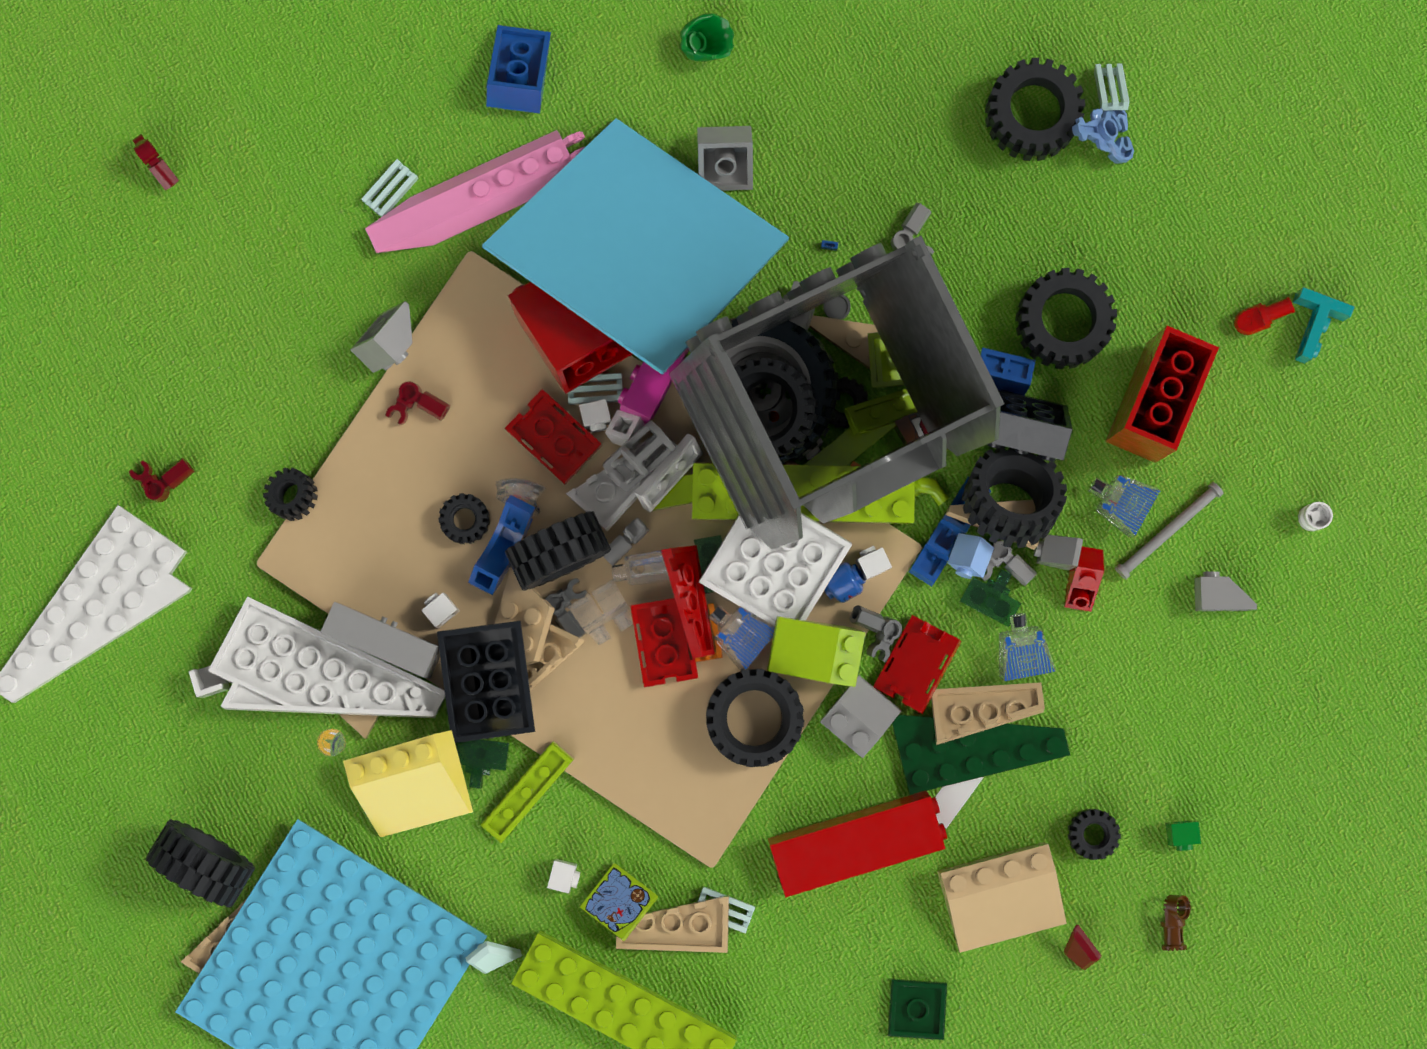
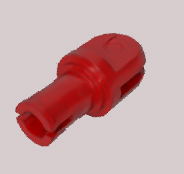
M1289 297L1267 306L1258 303L1240 311L1235 317L1234 326L1240 334L1252 335L1271 328L1272 321L1295 313Z

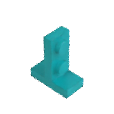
M1304 287L1297 291L1292 303L1313 311L1295 360L1305 364L1312 360V358H1316L1322 346V343H1319L1320 336L1327 331L1331 321L1329 317L1345 321L1351 317L1355 306Z

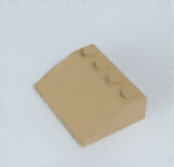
M1042 842L937 871L959 953L1067 924L1057 874L1049 844Z

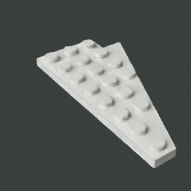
M118 505L1 670L0 695L10 702L16 703L190 593L192 588L172 575L187 551Z
M249 597L246 598L208 669L210 673L233 683L221 704V707L226 710L435 718L445 699V690L357 648L320 633L321 631Z

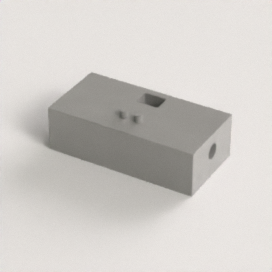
M333 603L320 633L421 677L431 678L440 658L439 646L396 628L398 623L392 621L391 625L387 624L388 618L382 616L380 621L343 604Z

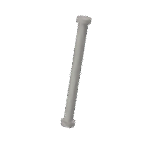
M1215 482L1208 485L1209 489L1125 563L1122 565L1118 564L1115 567L1119 575L1125 580L1130 577L1129 573L1215 497L1220 498L1224 494L1222 489Z

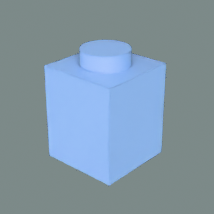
M958 533L948 564L956 569L957 575L963 578L971 579L972 576L983 578L994 547L982 537Z

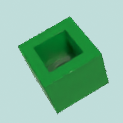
M1190 820L1165 823L1167 843L1170 846H1176L1177 851L1193 850V845L1201 844L1199 821Z

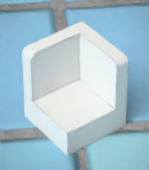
M210 666L189 671L196 697L205 698L229 690V683L208 671Z

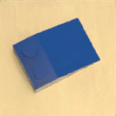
M497 26L487 81L486 107L540 114L551 32Z

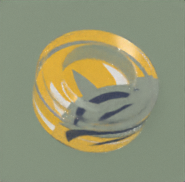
M326 729L319 735L317 746L322 754L337 756L344 751L346 738L338 729Z

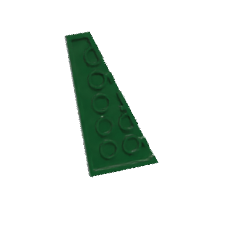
M898 715L892 722L909 795L1070 756L1064 728L1003 724L936 745L933 717Z

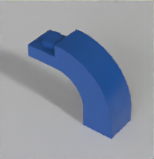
M510 495L505 503L494 534L474 565L468 583L491 595L495 593L511 566L505 550L518 541L525 539L533 520L534 506Z

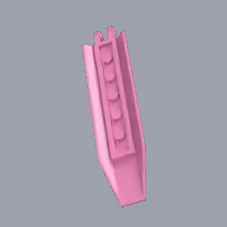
M557 130L410 197L365 228L376 253L433 246L527 203L585 148L582 147L571 154L567 150V147L584 139L583 132H576L562 140Z

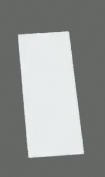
M984 777L941 788L935 796L940 809V813L936 814L939 824L943 823L947 829Z

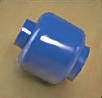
M843 562L839 565L824 591L829 599L835 598L838 602L845 603L862 593L863 584L866 581L856 564L851 565Z

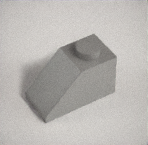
M1047 535L1044 539L1041 538L1038 546L1034 549V556H1037L1036 563L1064 570L1077 567L1083 539Z
M1203 572V577L1195 578V611H1252L1257 609V604L1229 577H1220V572Z

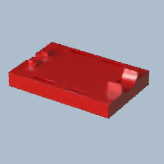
M541 389L527 404L530 410L524 416L519 412L504 429L556 478L566 485L603 445L550 395ZM554 406H556L557 408H559V409L565 414V416L561 415V414L554 408ZM576 424L585 434L583 435L573 425ZM524 439L533 448V450H531L524 442H522V440ZM542 458H544L549 464H551V465L553 466V468L551 469V468L542 460Z
M675 598L630 605L644 687L666 684L665 678L676 677L677 682L697 679L695 658L690 660L688 641ZM636 624H639L642 640H639ZM641 651H644L646 667H643Z
M912 615L873 687L893 699L896 694L903 697V704L923 714L962 641ZM948 655V657H947V659H946L944 665L942 666V668H941V670H940V667H941L943 661L945 660L946 656ZM933 680H935L928 694H926Z

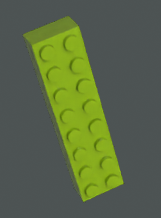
M693 463L692 520H736L739 514L714 464ZM783 465L798 497L860 467ZM915 481L851 514L829 522L914 523ZM800 506L802 514L816 522H821L806 507Z
M541 930L537 934L511 983L631 1049H733L737 1041L736 1035Z

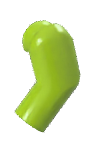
M922 477L915 481V496L921 493L930 494L938 506L949 499V496L935 479Z

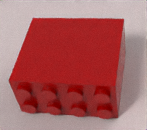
M532 282L516 287L511 294L507 295L518 322L565 394L633 355Z
M1168 325L1165 326L1146 343L1105 442L1154 463L1177 451L1219 347Z

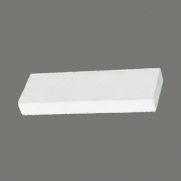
M687 434L676 446V449L662 461L634 492L643 509L651 512L693 466V463L703 455L695 437Z

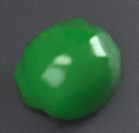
M702 14L689 21L680 32L681 50L688 59L693 61L708 62L730 56L734 48L733 29L730 27L728 20L717 14Z

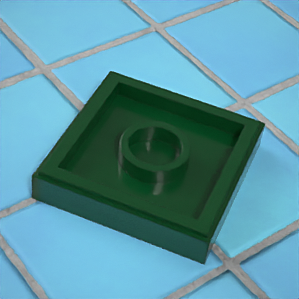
M891 978L888 1036L944 1040L947 983Z

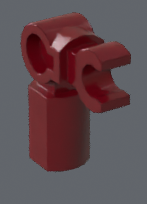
M142 134L132 140L135 144L134 151L145 165L149 164L147 166L164 190L173 187L179 180L163 158L158 157L160 155L148 139H144Z
M408 381L400 386L399 394L396 397L397 402L387 409L385 416L391 418L395 411H399L401 417L397 423L403 425L408 419V409H412L415 402H417L419 409L442 421L448 413L450 405L428 391L422 393V389L418 384Z
M181 458L161 475L162 478L159 479L157 475H152L151 465L142 460L140 463L144 467V472L138 475L131 469L129 474L133 479L142 482L141 487L144 489L146 497L159 503L169 497V490L171 488L175 489L195 470L184 458Z

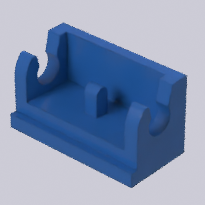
M981 349L980 355L996 388L1025 395L1031 385L1036 360L991 349Z

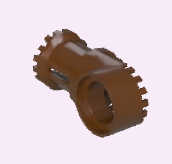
M1169 895L1164 901L1166 904L1163 905L1166 906V908H1163L1165 911V921H1160V926L1163 927L1164 932L1162 950L1174 951V948L1176 951L1187 950V945L1184 944L1183 927L1185 926V920L1191 912L1190 901L1184 895Z

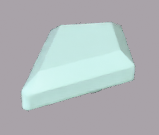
M485 941L478 945L477 949L465 957L467 963L486 974L521 957L522 954L519 949Z

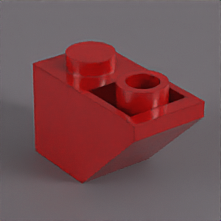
M1081 547L1078 566L1069 570L1064 603L1065 608L1092 612L1104 574V552L1102 549Z

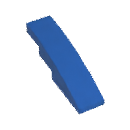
M969 476L950 505L965 504V501H962V495ZM945 512L910 568L909 573L932 587L950 558L958 533L966 534L971 525L949 517Z

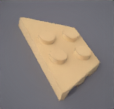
M510 570L495 624L521 620L527 665L538 663L555 608L547 600H544L535 588L522 591L513 570Z

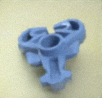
M1100 108L1091 112V121L1085 123L1082 117L1075 120L1076 124L1072 126L1073 134L1079 136L1080 141L1089 139L1094 142L1098 149L1109 153V159L1115 164L1126 163L1133 158L1134 149L1129 137H1120L1115 141L1119 131L1122 133L1128 130L1127 113L1125 110L1103 111Z

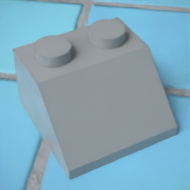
M751 126L698 127L699 175L721 191L753 190V141Z
M404 301L382 312L350 349L373 373L381 369L387 370L394 363L399 365L408 356L406 350L413 343L409 304Z
M858 675L856 687L849 686L826 712L820 722L863 758L882 737L901 710Z

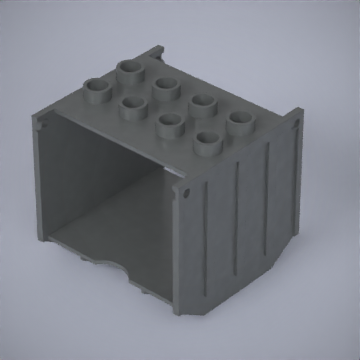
M922 236L912 239L905 246L888 254L882 243L876 244L851 257V262L837 269L838 278L835 277L831 267L821 270L799 282V287L788 292L786 295L789 301L786 303L780 292L773 293L748 307L749 311L738 316L736 319L739 325L736 327H732L728 316L704 326L696 331V336L685 342L691 354L669 373L745 528H750L771 549L803 538L800 507L802 505L824 524L851 514L945 467L946 448L959 456L999 439L1000 406L1004 405V402ZM857 289L864 299L863 303L928 433L798 497L726 350L851 290Z

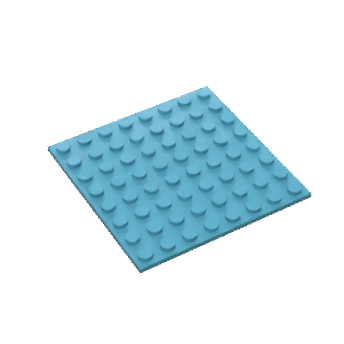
M616 118L483 243L482 248L663 375L688 348L685 342L696 336V331L710 324L785 245L789 237Z
M297 819L177 1008L176 1013L235 1049H417L470 965L466 962L465 957L477 949V946L485 941L487 935Z

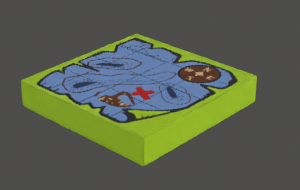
M614 863L580 908L624 942L658 899V896Z

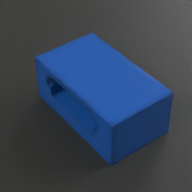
M822 240L821 249L837 251L838 242Z

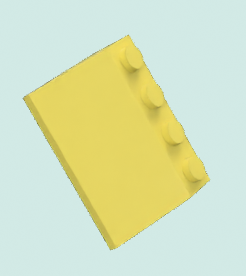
M452 730L432 734L343 761L350 789L379 837L473 812Z

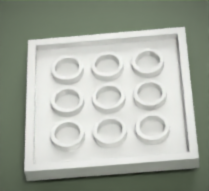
M801 513L803 538L771 549L750 528H745L738 515L701 576L699 583L774 627L777 616L806 620L852 546V543Z

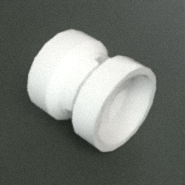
M1314 502L1304 506L1298 515L1301 527L1308 531H1317L1329 526L1333 518L1330 506L1323 502Z

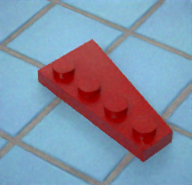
M697 545L662 549V556L692 658L714 655L715 651L704 585L699 583L702 574Z

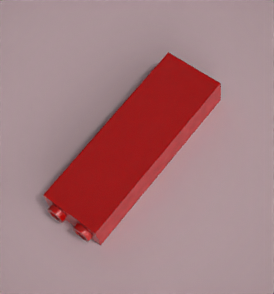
M922 791L767 838L785 898L946 849L943 840L948 838L943 823L938 824L936 814L940 813L936 797L931 798L927 791Z

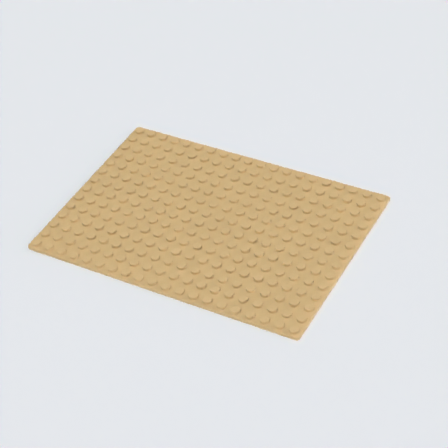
M472 251L465 255L413 331V343L406 350L408 356L399 365L394 363L386 371L313 478L315 482L313 485L317 486L318 490L313 492L318 495L317 500H312V503L315 504L314 509L308 507L307 510L310 513L307 516L302 513L303 519L297 520L294 518V521L286 519L257 561V566L328 614L333 603L337 602L380 621L382 616L388 618L387 624L391 625L392 621L398 623L396 628L439 646L438 631L495 624L509 572L513 570L510 566L493 595L468 582L474 565L494 534L507 499L512 495L535 507L532 515L533 520L526 537L544 528L546 529L557 522H562L567 518H573L581 513L584 514L586 512L566 493L585 483L594 474L597 475L603 471L604 461L621 447L610 441L605 434L606 430L592 433L591 429H588L587 431L603 446L564 485L504 429L519 412L524 416L530 410L527 404L541 389L584 427L579 407L582 404H568V393H564L515 316L507 295L511 294L516 287L523 285L522 283ZM631 355L601 374L621 373L623 389L624 387L629 389L633 382L630 376L635 366H641L643 362ZM617 380L585 382L580 386L617 384ZM408 381L418 384L422 389V393L428 391L450 405V409L442 421L419 409L417 402H415L412 409H408V419L403 425L397 423L401 417L399 411H395L391 418H388L385 414L390 406L396 404V397L399 394V388L402 383ZM672 382L652 421L676 445L687 434L695 437L703 453L695 463H713ZM617 390L574 393V398L617 395ZM618 402L607 403L611 420L616 411L620 410L621 404ZM554 406V408H555L561 415L565 416V414H564L559 408H557L556 406ZM576 424L573 425L583 435L585 434ZM650 430L642 436L639 444L653 436ZM523 439L522 442H524L531 450H533V448ZM621 454L617 459H621L624 456ZM542 458V460L552 469L553 466L549 464L544 458ZM788 460V461H785V463L782 464V465H799V464H797L796 462H794V461H792V460ZM693 466L684 476L693 474ZM459 493L471 494L479 498L485 504L490 514V525L487 527V533H484L482 535L483 538L474 541L472 544L455 543L440 528L441 525L438 520L440 518V508H443V503L450 500L451 496H457ZM637 498L608 531L601 526L609 545L619 535L623 536L625 528L636 518H639L649 529L648 533L638 543L631 544L632 548L615 564H624L625 567L612 568V565L604 557H601L570 574L535 587L540 596L545 600L548 595L554 594L560 589L566 590L569 582L578 578L580 582L574 585L573 592L580 594L586 590L588 594L583 599H573L570 601L572 605L565 610L567 612L571 610L586 634L581 637L584 639L583 644L530 691L536 732L511 736L540 755L554 741L574 758L565 769V772L708 867H714L787 755L782 760L769 766L746 767L736 764L723 756L710 739L706 725V712L711 695L716 687L727 677L746 670L740 662L741 660L734 653L735 651L728 643L724 644V640L721 638L719 639L723 658L696 662L697 679L677 682L676 677L665 678L666 684L644 687L630 605L675 598L661 553L658 555L657 552H654H660L662 549L697 545L701 574L703 575L735 520H692V503L649 512L643 509ZM460 509L454 516V523L459 529H469L475 522V515L470 509ZM818 522L852 543L841 563L847 562L851 565H857L856 560L861 558L860 552L875 546L876 550L883 547L892 566L891 569L866 580V583L863 584L862 593L845 603L838 602L835 598L829 599L825 591H823L806 619L807 621L852 627L866 632V636L869 631L868 629L853 624L850 621L853 608L859 605L880 614L920 553L921 545L889 523L826 522L823 524ZM648 553L649 556L640 557V554ZM704 586L706 603H714L715 610L719 607L727 613L720 622L717 621L718 633L722 632L726 636L730 634V638L735 639L733 637L735 632L740 635L737 630L740 631L739 627L742 628L741 625L746 623L745 620H742L743 616L738 611L742 607ZM435 593L438 595L445 593L460 611L438 629L421 610L426 607L424 602ZM708 610L709 621H710V627H711V633H712V639H713V645H714V651H715V653H716L715 643H714V637H713V631H712V625H711V620H710V614H709V610ZM750 613L751 618L757 620L761 625H763L762 623L768 625L774 630V626ZM553 615L550 624L559 627L555 622L557 616ZM636 624L639 640H642L639 624ZM748 625L751 629L748 632L745 629H743L747 634L745 635L743 632H741L744 635V637L741 636L743 638L742 640L739 637H737L740 640V642H737L742 647H744L748 652L754 655L752 651H754V648L758 650L756 648V646H758V643L756 644L755 642H753L755 646H753V649L749 647L751 651H749L744 645L741 644L743 640H746L745 637H747V639L749 640L747 641V643L752 645L750 641H752V639L754 638L755 632L758 633L754 628ZM766 636L770 640H766L767 644L762 641L766 646L762 645L764 648H760L762 651H759V654L755 652L758 656H755V659L751 657L754 661H751L752 663L749 664L747 669H764L767 671L773 636H771V639ZM688 647L689 657H690V660H691V659H692V655H691V651H690V649H689V647ZM641 651L643 667H646L644 651ZM439 658L431 678L426 679L444 690L441 660ZM776 673L783 679H786L799 695L804 709L802 734L834 684ZM746 691L738 695L730 704L727 712L729 730L738 741L746 745L758 746L769 742L776 736L781 726L782 714L778 703L774 698L762 691Z

